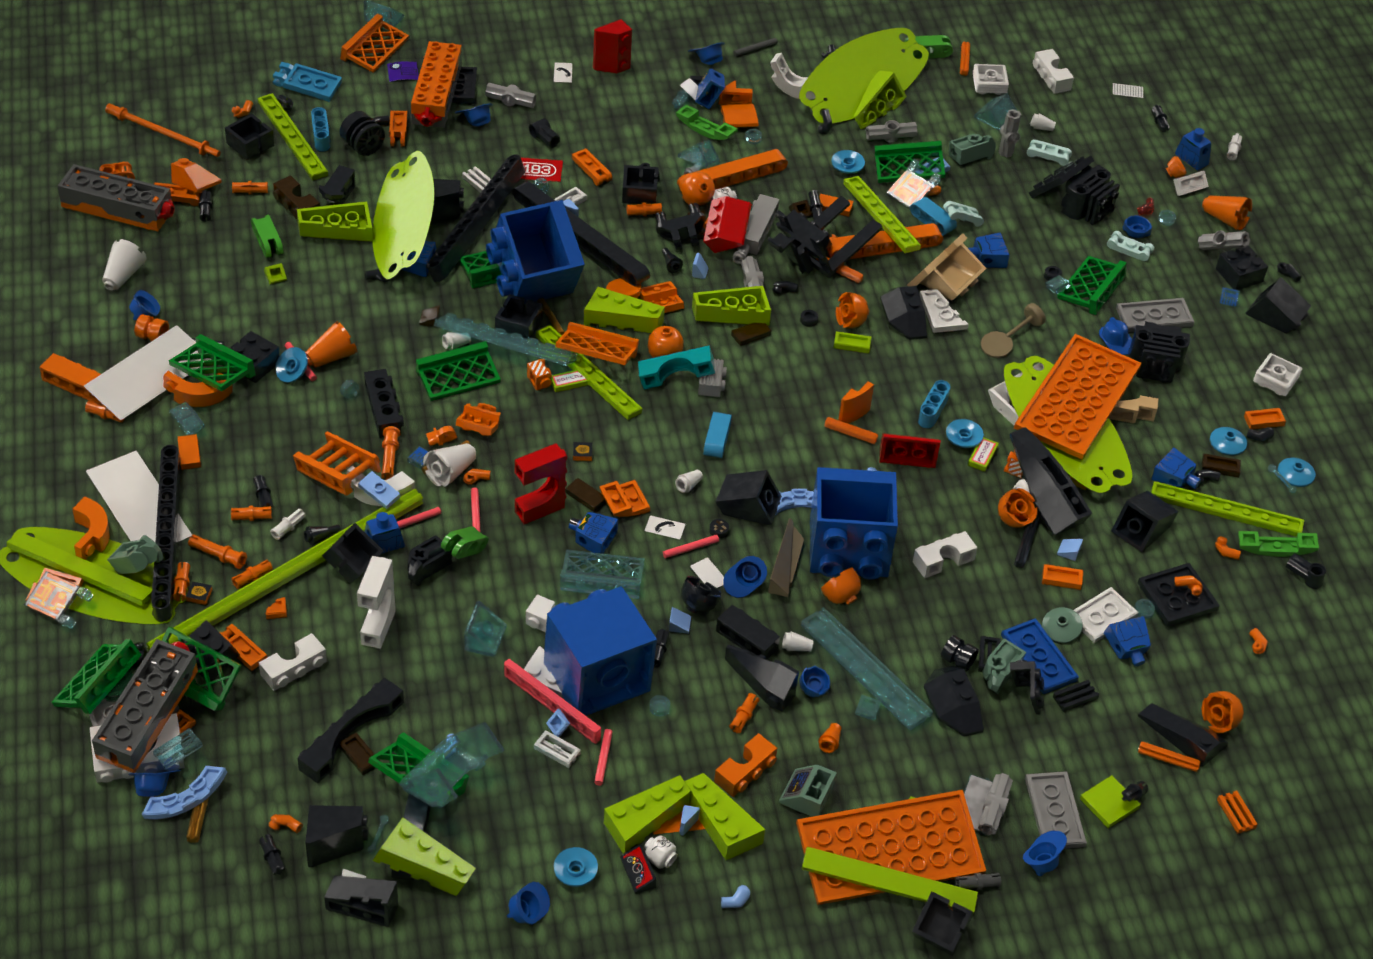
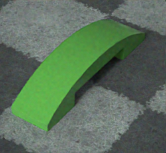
M688 105L683 106L676 112V116L685 125L711 139L725 140L738 131V128L727 123H723L720 126L699 116V110Z
M1258 531L1238 532L1240 548L1254 554L1289 557L1294 553L1304 555L1319 550L1317 533H1297L1296 538L1259 537Z

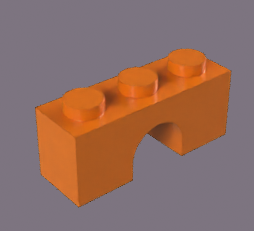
M758 733L744 745L743 758L748 763L739 764L729 758L715 770L714 782L734 797L738 792H743L753 779L757 780L767 767L770 768L775 764L777 760V747Z

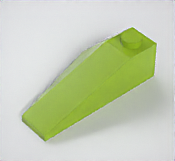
M880 70L870 81L854 115L860 129H864L872 124L878 117L885 116L888 111L896 109L907 97L894 72Z

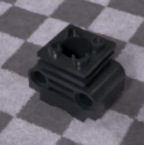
M1099 164L1094 168L1088 165L1079 174L1067 180V194H1065L1061 203L1065 208L1061 210V213L1073 220H1080L1085 217V221L1091 220L1090 224L1094 225L1115 210L1120 184L1114 185L1115 181H1110L1111 173Z
M1145 321L1144 326L1136 325L1128 350L1129 358L1141 362V367L1136 377L1172 383L1174 374L1182 368L1190 343V334L1181 332V327L1162 326Z

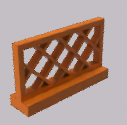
M377 13L342 46L340 59L345 62L349 59L374 73L409 39V35L384 22L383 16ZM384 27L389 32H381L380 29ZM383 36H390L391 39L383 40ZM394 36H400L402 39H394ZM372 37H379L380 40H372ZM385 44H393V47L386 48ZM363 45H370L371 48H369V49H363L362 46H363ZM374 45H382V48H374ZM364 53H373V57H365ZM376 53H384V56H376ZM354 54H362V57H356ZM368 61H375V65L372 66V65L368 64L367 62H368Z
M569 322L567 331L557 340L555 347L626 365L631 358L635 359L637 356L639 339Z

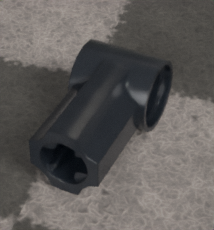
M543 118L529 125V132L532 137H539L549 147L554 148L560 142V136L551 129L547 119Z
M1295 553L1286 563V568L1304 578L1305 584L1308 587L1317 589L1322 586L1326 574V568L1322 564L1310 563Z

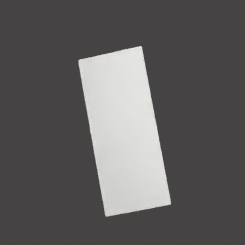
M176 325L84 385V387L116 417L122 420L166 390L163 387V375L167 371L182 379L188 376V374L170 366L169 360L196 342ZM201 359L191 360V362L201 361Z
M131 452L86 470L130 541L139 540L143 535H147L155 542L159 484L138 452ZM179 514L176 543L192 536Z

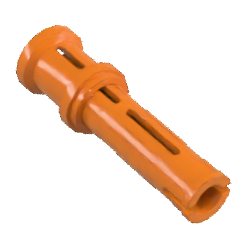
M388 426L383 430L384 441L382 442L384 456L381 477L385 478V480L394 476L395 452L399 448L398 437L400 436V430L394 426Z
M195 534L189 538L188 545L190 547L214 555L223 563L233 564L235 568L241 569L247 560L245 552L235 551L231 546H220Z

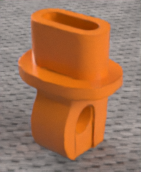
M444 426L439 430L433 428L434 431L426 433L430 446L435 444L441 446L445 442L458 438L452 426Z

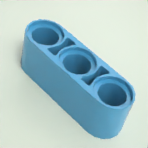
M317 107L311 111L314 144L317 151L324 152L330 148L327 113L324 108Z
M923 197L910 205V211L915 218L923 224H936L942 236L957 227L956 220H952L948 212L927 197Z
M936 381L923 402L918 419L921 427H933L949 397L950 384L947 381Z
M713 411L703 455L723 457L732 415Z

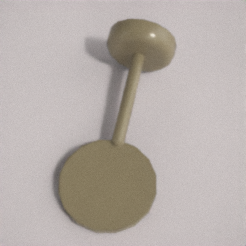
M1034 303L1028 304L1024 309L1026 319L1007 334L995 331L984 335L981 340L982 351L994 358L1007 356L1013 348L1010 336L1029 322L1034 326L1043 325L1046 321L1044 312L1038 305Z

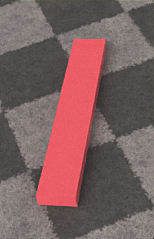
M511 659L504 662L505 677L553 713L558 708L561 709L570 722V726L594 744L601 740V727Z

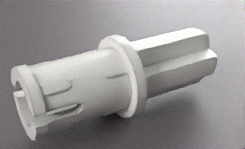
M1238 133L1233 135L1228 145L1227 158L1229 160H1236L1237 154L1241 150L1242 136Z
M298 509L288 518H282V521L270 530L271 535L276 540H279L287 532L293 531L294 526L306 514L302 509Z

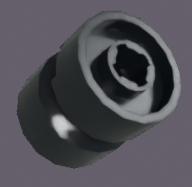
M952 635L941 652V658L950 663L954 661L956 667L962 668L967 672L975 662L979 649L969 643L965 645L963 639Z

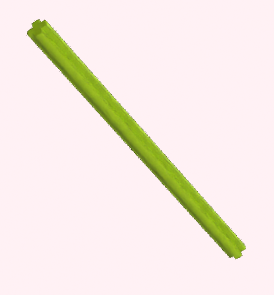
M414 488L400 496L388 509L381 507L355 523L365 532L366 522L375 519L380 512H386L388 515L393 514L395 519H398L422 505L423 496ZM352 525L173 628L190 636L205 620L212 626L324 562L325 559L322 555ZM165 633L146 643L148 652L156 639L162 641ZM171 634L168 641L169 644H172L179 640L177 636Z

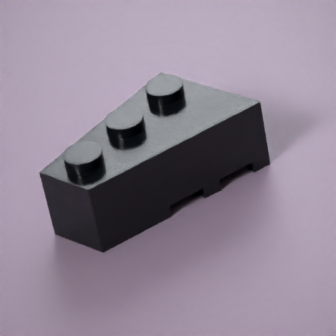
M334 875L324 897L325 909L389 927L398 908L397 881Z

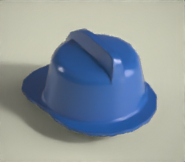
M716 43L704 48L689 50L688 52H697L704 64L711 65L722 61V46L725 43Z
M483 104L472 109L457 111L455 114L464 113L471 125L482 126L490 122V107L493 104Z
M139 290L134 295L129 309L134 314L133 320H136L142 314L152 317L157 316L160 311V305L151 294Z
M1111 317L1105 326L1101 327L1099 335L1109 349L1122 355H1128L1132 338L1128 334V327L1124 322Z
M747 556L741 559L724 576L723 584L726 592L737 598L750 594L765 581L767 567L759 557Z
M181 770L162 773H129L128 775L134 776L138 796L154 797L160 795L166 789L169 774Z
M1049 831L1040 835L1023 854L1024 862L1031 865L1038 876L1053 871L1059 864V854L1067 844L1066 835L1061 831Z
M531 882L520 889L509 900L510 913L507 915V918H513L517 923L532 925L545 916L550 907V898L545 887L539 882Z

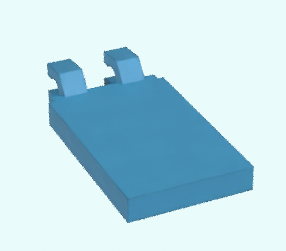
M281 62L279 65L281 70L279 72L275 71L273 74V78H275L273 80L274 85L283 86V88L330 102L342 83V77L297 63L293 66L290 63Z

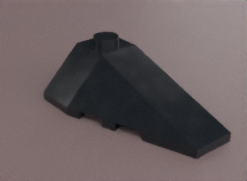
M729 644L726 646L725 660L765 703L783 712L796 695L799 671L782 661L775 660L772 662L766 660L764 655L760 654L756 657L751 655L748 650Z
M1153 703L1138 714L1139 718L1185 755L1199 760L1201 768L1229 744L1213 730Z

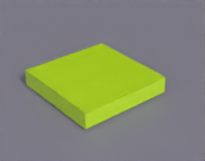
M1112 775L1080 796V800L1108 829L1138 810L1141 806L1137 800L1130 802L1122 800L1123 795L1121 793L1125 788Z

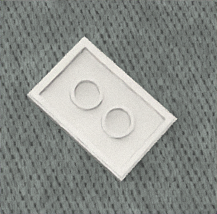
M1112 587L1074 609L1082 619V632L1093 643L1105 637L1104 631L1109 624L1136 618L1139 613Z

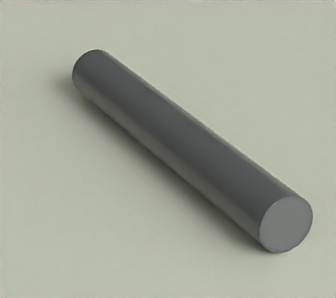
M776 38L734 50L733 54L735 57L775 45L778 41Z

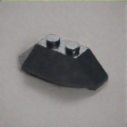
M916 286L892 288L880 297L888 324L904 334L909 340L927 338L925 309Z
M956 666L934 670L924 684V689L938 720L958 731L964 737L982 733L984 728L980 703L965 670Z

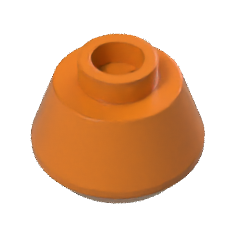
M1172 157L1167 163L1168 167L1166 168L1170 177L1173 175L1175 178L1186 176L1187 171L1179 157Z

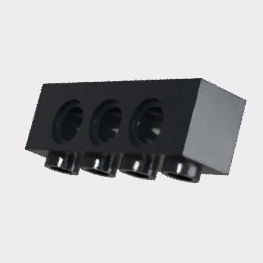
M386 369L364 372L365 388L379 438H384L383 430L388 426L397 427L401 435V427L404 426L403 416L399 415V402H395L397 400L396 391L391 388L393 386L392 376H388Z

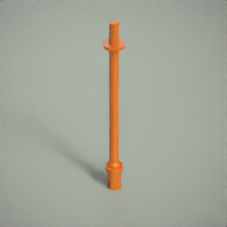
M111 103L106 106V113L117 117L118 120L123 121L127 119L199 149L200 155H205L206 153L216 157L221 155V151L210 147L209 142L206 140L200 143L130 114L127 108H120Z

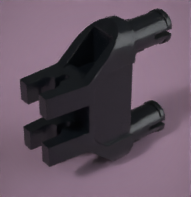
M694 203L695 208H693L692 204L688 206L690 215L667 220L665 212H660L661 217L659 212L655 214L657 233L662 238L673 242L676 251L683 249L681 240L690 238L692 246L699 245L697 235L703 228L705 215L700 212L697 203Z

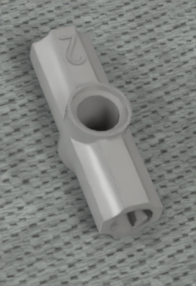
M488 83L485 91V96L502 100L507 106L518 104L534 108L537 99L536 94L521 91L516 85L505 87Z
M1014 109L1008 110L1004 125L1000 128L1002 137L999 154L1006 158L1012 157L1015 144L1020 139L1018 129L1022 114Z
M889 120L885 125L866 127V138L868 141L884 139L887 142H896L898 138L915 137L918 132L916 122L898 123L897 121Z
M1220 230L1213 234H1202L1198 239L1199 248L1202 250L1223 249L1224 251H1230L1232 248L1246 247L1250 243L1249 233L1246 231L1226 233Z
M753 256L746 257L742 260L741 264L744 273V287H764L763 272L759 271L757 259H754Z
M996 774L991 790L987 794L982 809L984 811L978 829L985 835L996 834L1001 816L1003 817L1009 800L1007 797L1013 782L1007 774Z

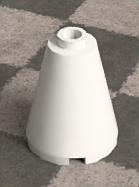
M120 239L119 242L117 240L114 241L102 279L107 289L118 290L145 263L147 259L144 251L142 253L138 251L139 247L136 244L124 239Z
M468 443L431 450L426 453L423 459V465L426 464L428 469L425 471L426 475L436 486L442 485L446 487L476 459V450Z

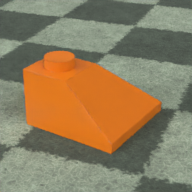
M181 158L171 163L172 183L194 192H200L222 183L220 178L198 164L189 161V159Z

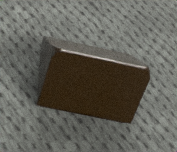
M807 200L792 203L789 206L790 211L801 212L806 217L813 215Z
M440 306L423 310L419 325L438 327Z

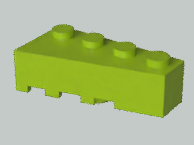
M367 201L297 209L300 236L373 242L372 223Z
M763 286L693 293L692 310L696 321L737 324L766 323L767 326L770 325L771 308Z
M597 287L584 309V325L590 326L593 323L599 324V327L606 328L607 325L617 326V329L621 330L633 328L634 331L652 333L654 329L663 325L665 307Z
M702 773L685 781L691 790L690 806L700 808L699 820L725 860L763 844L765 829L709 777Z
M681 775L604 808V824L622 853L625 854L636 844L642 843L646 836L653 831H657L667 820L670 821L683 811L684 805L689 806L691 790Z
M403 817L372 860L379 864L380 862L388 864L395 871L402 870L407 872L414 879L426 880L430 882L431 886L455 896L458 895L476 869Z

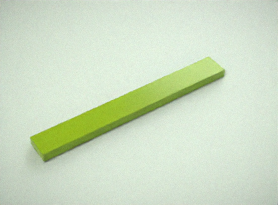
M274 94L257 98L259 105L312 181L328 176L327 169Z
M859 176L844 179V186L868 213L882 225L884 231L904 253L921 249V244Z
M551 325L536 331L535 336L572 370H577L588 380V385L627 420L642 413L643 408L583 354L555 347L557 340L562 335Z
M1154 481L1151 493L1168 504L1295 537L1297 533H1302L1303 519Z
M20 531L7 541V547L72 576L82 578L83 581L141 606L152 597V588Z
M806 847L802 870L922 902H927L932 891L949 899L951 904L949 908L952 909V905L955 902L973 911L974 914L978 895L976 891Z

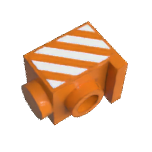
M542 358L527 363V377L536 391L549 387L552 383L550 380L552 374L550 369L545 366V359Z
M1014 450V452L1011 451L1009 453L1008 463L1004 468V472L1021 478L1023 473Z

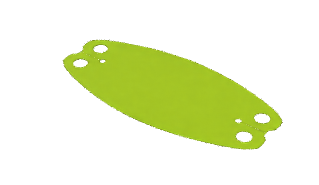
M891 28L861 36L836 49L814 69L803 84L799 93V99L805 106H809L812 109L814 118L820 123L824 122L820 114L821 109L829 110L832 123L855 119L854 115L870 81L880 70L894 72L903 91H905L924 68L929 52L923 45L916 43L914 33L907 28ZM902 33L906 34L908 41H901L899 35ZM913 51H920L922 53V58H915L913 56ZM808 91L815 94L814 100L807 99L806 93Z
M420 151L413 152L405 161L395 164L389 170L377 202L373 221V251L377 266L386 279L393 278L404 267L408 268L417 261L430 227L434 206V181L429 163ZM417 157L415 164L410 166L409 162L411 159ZM399 169V173L392 178L391 174L393 171ZM415 251L416 255L414 258L407 260L408 255ZM396 263V269L393 272H389L390 266Z
M1039 356L1028 357L1022 363H1008L1004 367L1006 387L1019 417L1054 366V364ZM1036 362L1042 363L1044 369L1041 371L1035 370L1033 364ZM1019 369L1023 374L1021 377H1014L1011 371ZM1109 418L1082 460L1040 441L1051 452L1066 473L1092 491L1104 493L1109 491L1113 485L1124 486L1132 481V470L1126 450ZM1117 469L1122 470L1125 476L1123 478H1116L1113 475V471ZM1091 478H1101L1103 481L1102 485H1093Z
M26 527L18 529L13 536L19 531L24 534L32 533L36 539L76 556L74 545L86 533L58 528ZM109 539L103 552L95 550L86 560L117 573L107 559L121 543ZM3 547L0 550V565L29 589L32 588L34 582L38 583L44 568L65 573L8 547ZM11 552L19 554V559L15 562H9L6 557ZM154 562L149 563L145 569L139 572L120 575L152 588ZM84 581L68 609L113 621L137 624H163L173 619L176 614L175 608L178 604L184 603L186 599L182 601V596L180 601L173 599L172 617L167 621L159 622L152 615L151 598L141 606Z

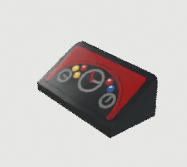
M642 844L620 856L635 894L656 888V877Z

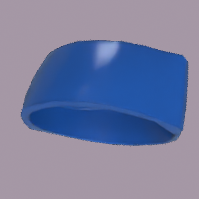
M1135 215L1128 217L1124 221L1123 230L1133 238H1144L1151 234L1152 225L1148 219Z

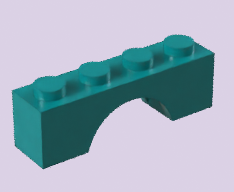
M710 345L638 361L639 378L643 389L661 386L669 375L678 371H690L697 377L715 374L714 357Z

